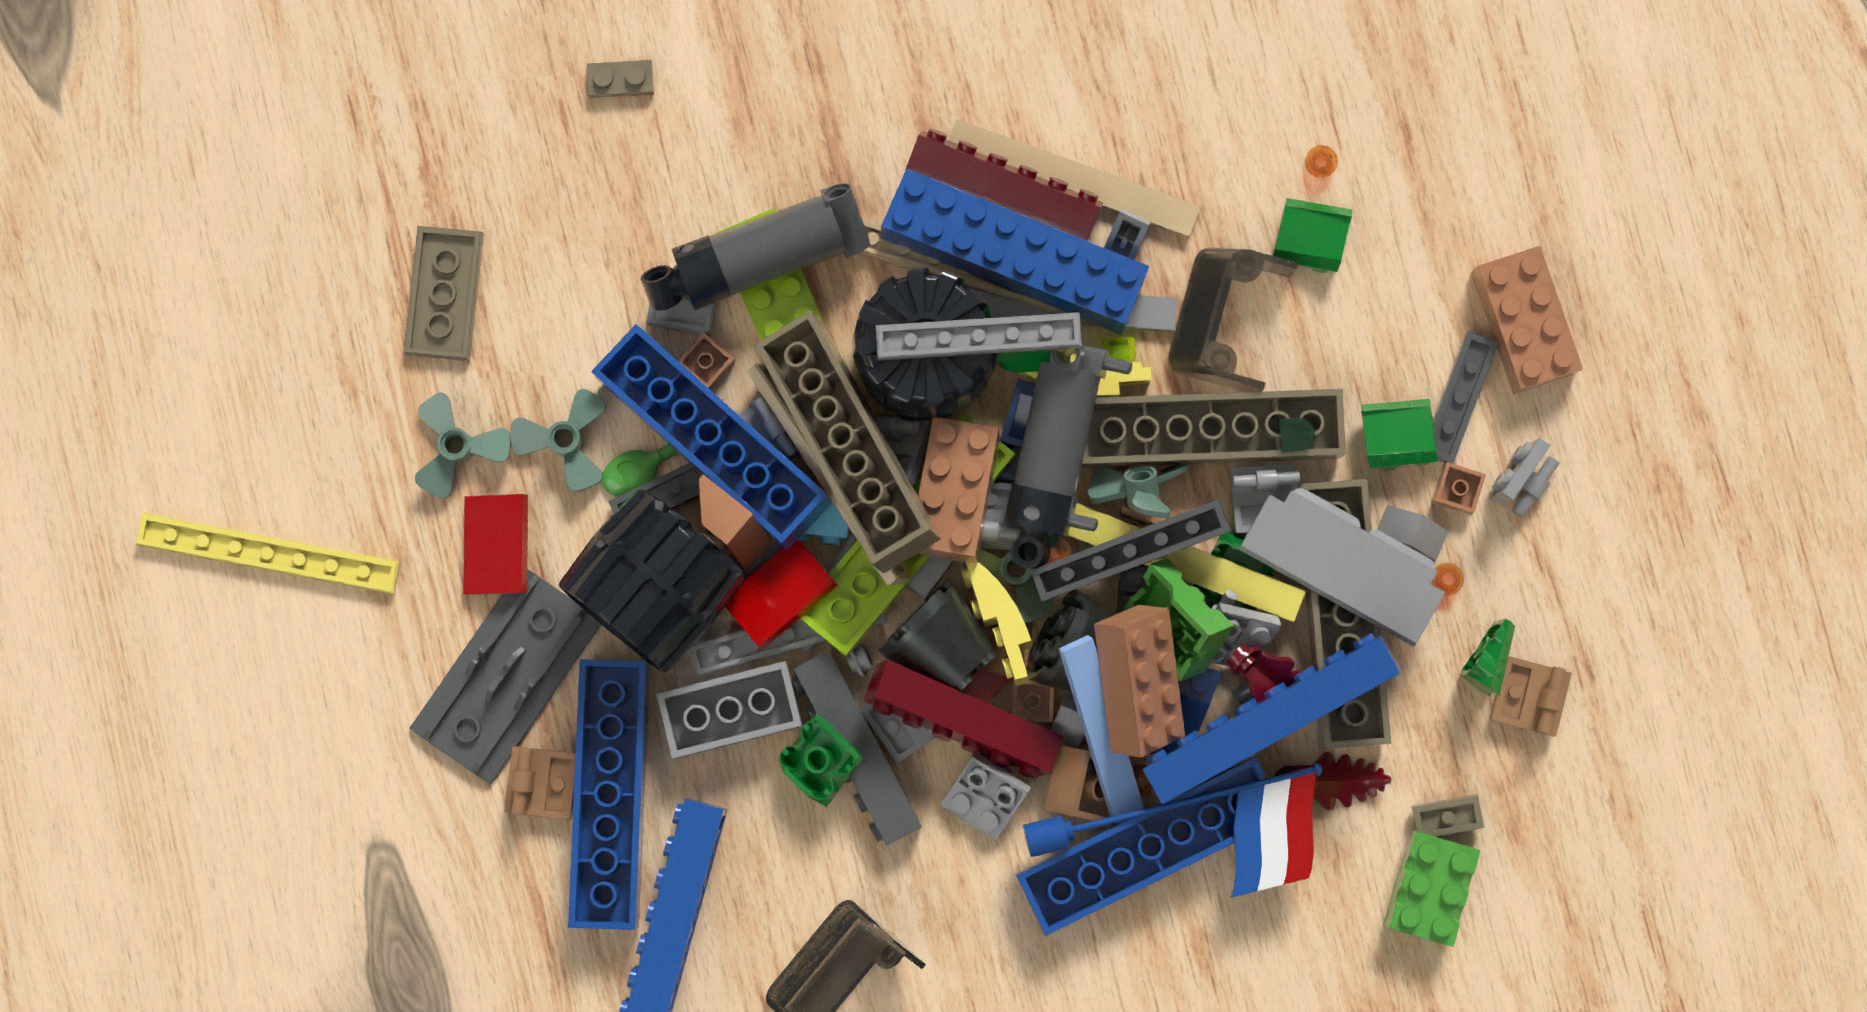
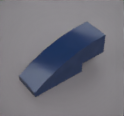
M1018 378L1000 442L1012 450L1016 457L997 480L1011 484L1014 483L1035 383Z

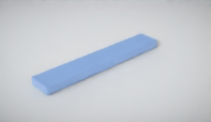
M1087 635L1059 648V652L1110 817L1144 809L1129 756L1111 752L1098 654L1093 638Z

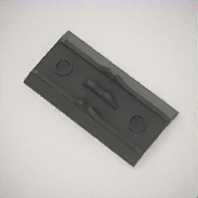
M527 569V593L501 595L409 729L475 775L492 784L510 758L512 746H518L601 624L570 597Z

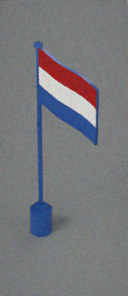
M1314 763V767L1072 826L1070 820L1064 821L1062 815L1024 824L1023 830L1030 857H1035L1070 848L1069 841L1075 840L1074 833L1238 792L1233 827L1236 871L1230 898L1309 879L1314 856L1312 803L1316 775L1319 776L1322 773V766Z

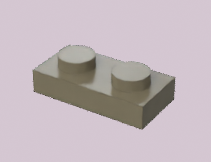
M652 60L587 63L589 98L654 95Z
M1477 794L1411 806L1415 829L1424 834L1437 837L1484 828Z

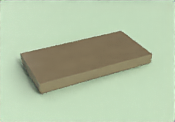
M426 226L417 227L403 353L405 356L470 362L484 238L483 232Z

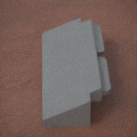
M1297 488L1295 491L1291 490L1284 502L1269 495L1258 511L1239 548L1244 553L1413 647L1419 641L1445 594L1444 591L1431 585L1438 572L1435 570V564L1431 559L1377 529L1370 530L1369 532L1364 531L1360 528V522L1356 517L1303 488Z

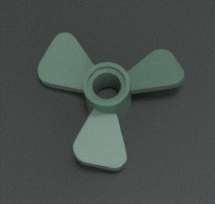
M581 389L574 396L568 421L557 422L547 429L525 418H516L511 424V448L517 455L524 456L550 447L556 454L564 457L566 484L570 490L580 492L595 486L602 481L603 473L580 451L583 446V436L580 431L605 412L606 403L591 391ZM564 431L572 432V444L565 448L559 447L557 444L559 434Z
M437 393L420 405L418 409L419 417L439 434L437 447L440 455L416 473L415 482L420 488L438 498H447L451 495L456 463L468 461L473 454L499 463L509 458L511 434L507 429L498 428L471 437L464 430L455 427L451 401L445 393ZM461 437L464 441L463 449L456 454L450 453L448 448L450 441L453 438Z
M1189 463L1176 464L1158 473L1151 466H1135L1128 469L1124 474L1105 466L1099 467L1093 472L1088 488L1089 501L1093 504H1101L1127 497L1128 507L1136 512L1168 519L1171 517L1170 509L1160 501L1158 484L1188 471L1190 465Z
M1051 534L1049 536L1048 544L1050 549L1059 542V535ZM1029 543L1024 550L1025 557L1029 561L1034 560L1037 556V548L1033 543ZM980 548L978 562L995 578L1002 576L1008 584L1016 587L1017 608L1024 622H1033L1052 612L1053 604L1051 600L1042 602L1036 585L1031 581L1033 576L1030 570L1034 568H1026V572L1022 577L1013 578L1008 573V567L1013 562L1011 553L1001 559ZM963 562V569H966V562Z

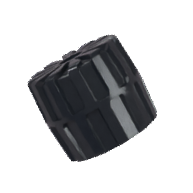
M928 267L914 268L907 272V277L895 279L892 275L881 282L877 289L878 292L869 301L865 300L860 309L852 339L856 371L868 393L881 406L884 405L898 413L901 418L908 419L933 417L947 419L951 414L963 407H969L981 395L993 375L998 353L878 361L876 325L992 318L989 306L983 296L974 289L970 290L965 285L962 277L952 272H942L940 275L931 274Z
M638 489L598 529L563 576L559 587L590 616L644 660L661 672H667L712 625L743 582L744 573L726 553L715 547V543L704 533L696 532L692 528L691 523L682 515L673 511L666 503L651 495L648 491Z

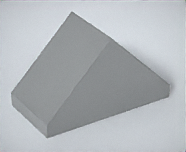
M1121 209L1104 248L1134 260L1151 222Z
M1387 505L1377 530L1434 562L1448 533L1447 530L1424 515Z
M931 557L907 585V588L926 601L953 565V560Z
M1066 691L1050 731L1063 736L1061 743L1078 749L1084 737V730L1073 694Z

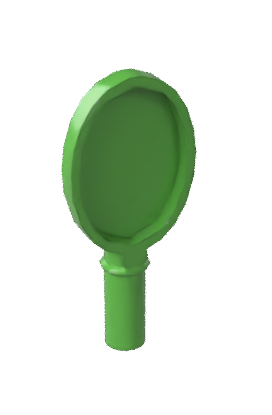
M669 444L656 449L651 454L642 450L624 452L611 460L603 471V486L605 490L614 496L623 495L652 481L656 475L657 465L661 462L664 463L665 460L678 452Z

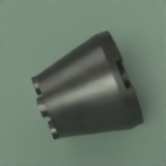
M946 580L935 590L933 595L919 606L887 639V642L878 649L887 660L958 691H962L973 680L974 677L970 672L975 674L980 668L985 667L996 655L992 651V645L958 589L949 580Z
M1076 590L1071 591L1062 599L1061 604L1064 607L1058 610L1052 618L1048 617L1042 626L1028 658L1029 661L1033 662L1032 670L1029 669L1027 672L1028 678L1040 685L1071 693L1059 648L1089 635L1093 638L1097 650L1094 624L1109 618L1089 597Z

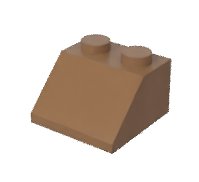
M1060 745L1050 776L1043 810L1092 821L1110 817L1090 751Z

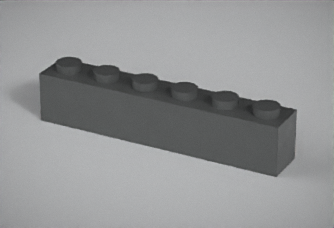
M1216 500L1030 571L1043 602L1229 533L1231 528L1220 500Z
M829 650L794 668L797 676L791 679L800 696L806 693L812 703L811 706L807 707L810 716L813 718L817 713L825 718L863 757L847 779L846 784L853 781L858 791L853 797L862 813L868 810L874 822L869 824V827L876 841L884 840L887 846L921 828L922 826Z

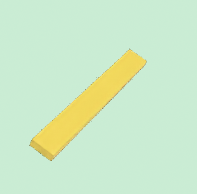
M1077 503L1074 514L1095 518L1098 520V526L1094 532L1070 527L1068 535L1096 546L1143 527ZM1192 546L1144 564L1149 566L1151 563L1168 558L1183 573V580L1222 595L1227 590L1233 591L1237 595L1236 600L1295 622L1306 593L1305 589Z
M142 513L135 543L138 546L388 594H395L401 562L147 513Z

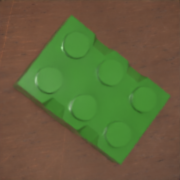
M1168 558L1149 565L1143 575L1147 585L1130 597L1123 611L1137 605L1169 609L1177 676L1181 682L1206 671L1234 625L1218 609H1210L1205 604L1203 593L1197 587L1188 586L1183 581V573Z
M1412 830L1404 861L1397 874L1383 925L1393 930L1454 947L1460 926L1461 913L1466 905L1470 881L1475 873L1481 850Z

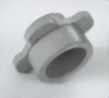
M864 645L855 647L847 657L849 666L854 674L859 672L861 677H865L868 671L874 669L871 657Z

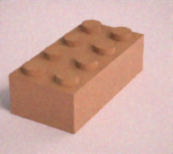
M1540 246L1478 265L1471 272L1494 341L1498 342L1497 349L1513 394L1575 375L1583 370Z
M933 417L918 497L941 539L917 553V555L972 564L978 563L1000 442L999 427Z
M1137 605L1095 623L1094 629L1111 752L1143 757L1185 737L1169 609Z

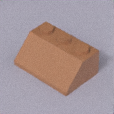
M703 474L699 479L702 526L709 534L707 537L715 543L714 546L726 553L736 565L747 571L772 541L749 510Z

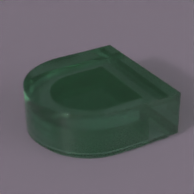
M1290 418L1278 421L1282 454L1301 452L1313 443L1315 432L1309 421L1303 418Z

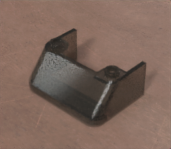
M1211 247L1202 249L1196 255L1168 353V363L1171 369L1178 374L1239 391L1262 392L1266 382L1234 374L1237 364L1235 351L1230 346L1215 341L1231 281L1252 282L1259 277L1261 271L1290 278L1297 269L1298 263L1249 249Z
M845 900L834 908L772 983L766 994V1002L774 1012H835L875 963L882 969H890L896 966L905 956L920 969H923L926 964L852 900Z

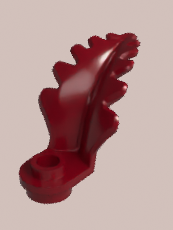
M1245 644L1238 647L1226 661L1233 675L1241 674L1246 678L1251 698H1255L1257 703L1266 699L1264 693L1274 686L1284 682L1286 687L1295 683L1294 676L1302 671H1291L1295 663L1289 657L1268 655L1259 646L1248 648Z
M1324 752L1314 762L1322 766V773L1319 776L1316 775L1313 799L1328 811L1334 809L1336 799H1339L1344 807H1350L1353 794L1359 802H1365V793L1370 797H1376L1377 789L1384 792L1385 785L1391 783V777L1384 773L1383 768H1379L1376 771L1375 763H1369L1364 768L1365 760L1359 758L1351 766L1348 754H1343L1338 762L1335 763L1332 753ZM1314 763L1312 765L1284 766L1274 776L1314 767Z

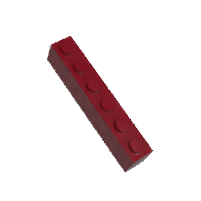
M929 129L928 132L922 131L918 135L906 169L1083 240H1089L1103 202L1097 200L1098 195L1084 189H1080L1079 193L1067 188L1068 183L1054 177H1050L1049 181L1038 177V171L1030 167L1020 165L1018 169L1006 164L1008 160L998 154L989 153V156L978 153L976 152L977 147L968 142L959 141L956 144L946 140L947 135L938 130Z
M890 660L876 664L863 700L873 705L872 710L879 714L899 716L903 718L902 723L913 728H921L922 726L931 730V735L937 739L957 741L961 743L963 750L975 754L980 752L991 756L990 761L1001 766H1009L1010 764L1019 768V773L1023 776L1033 779L1052 773L1063 739L1062 735Z

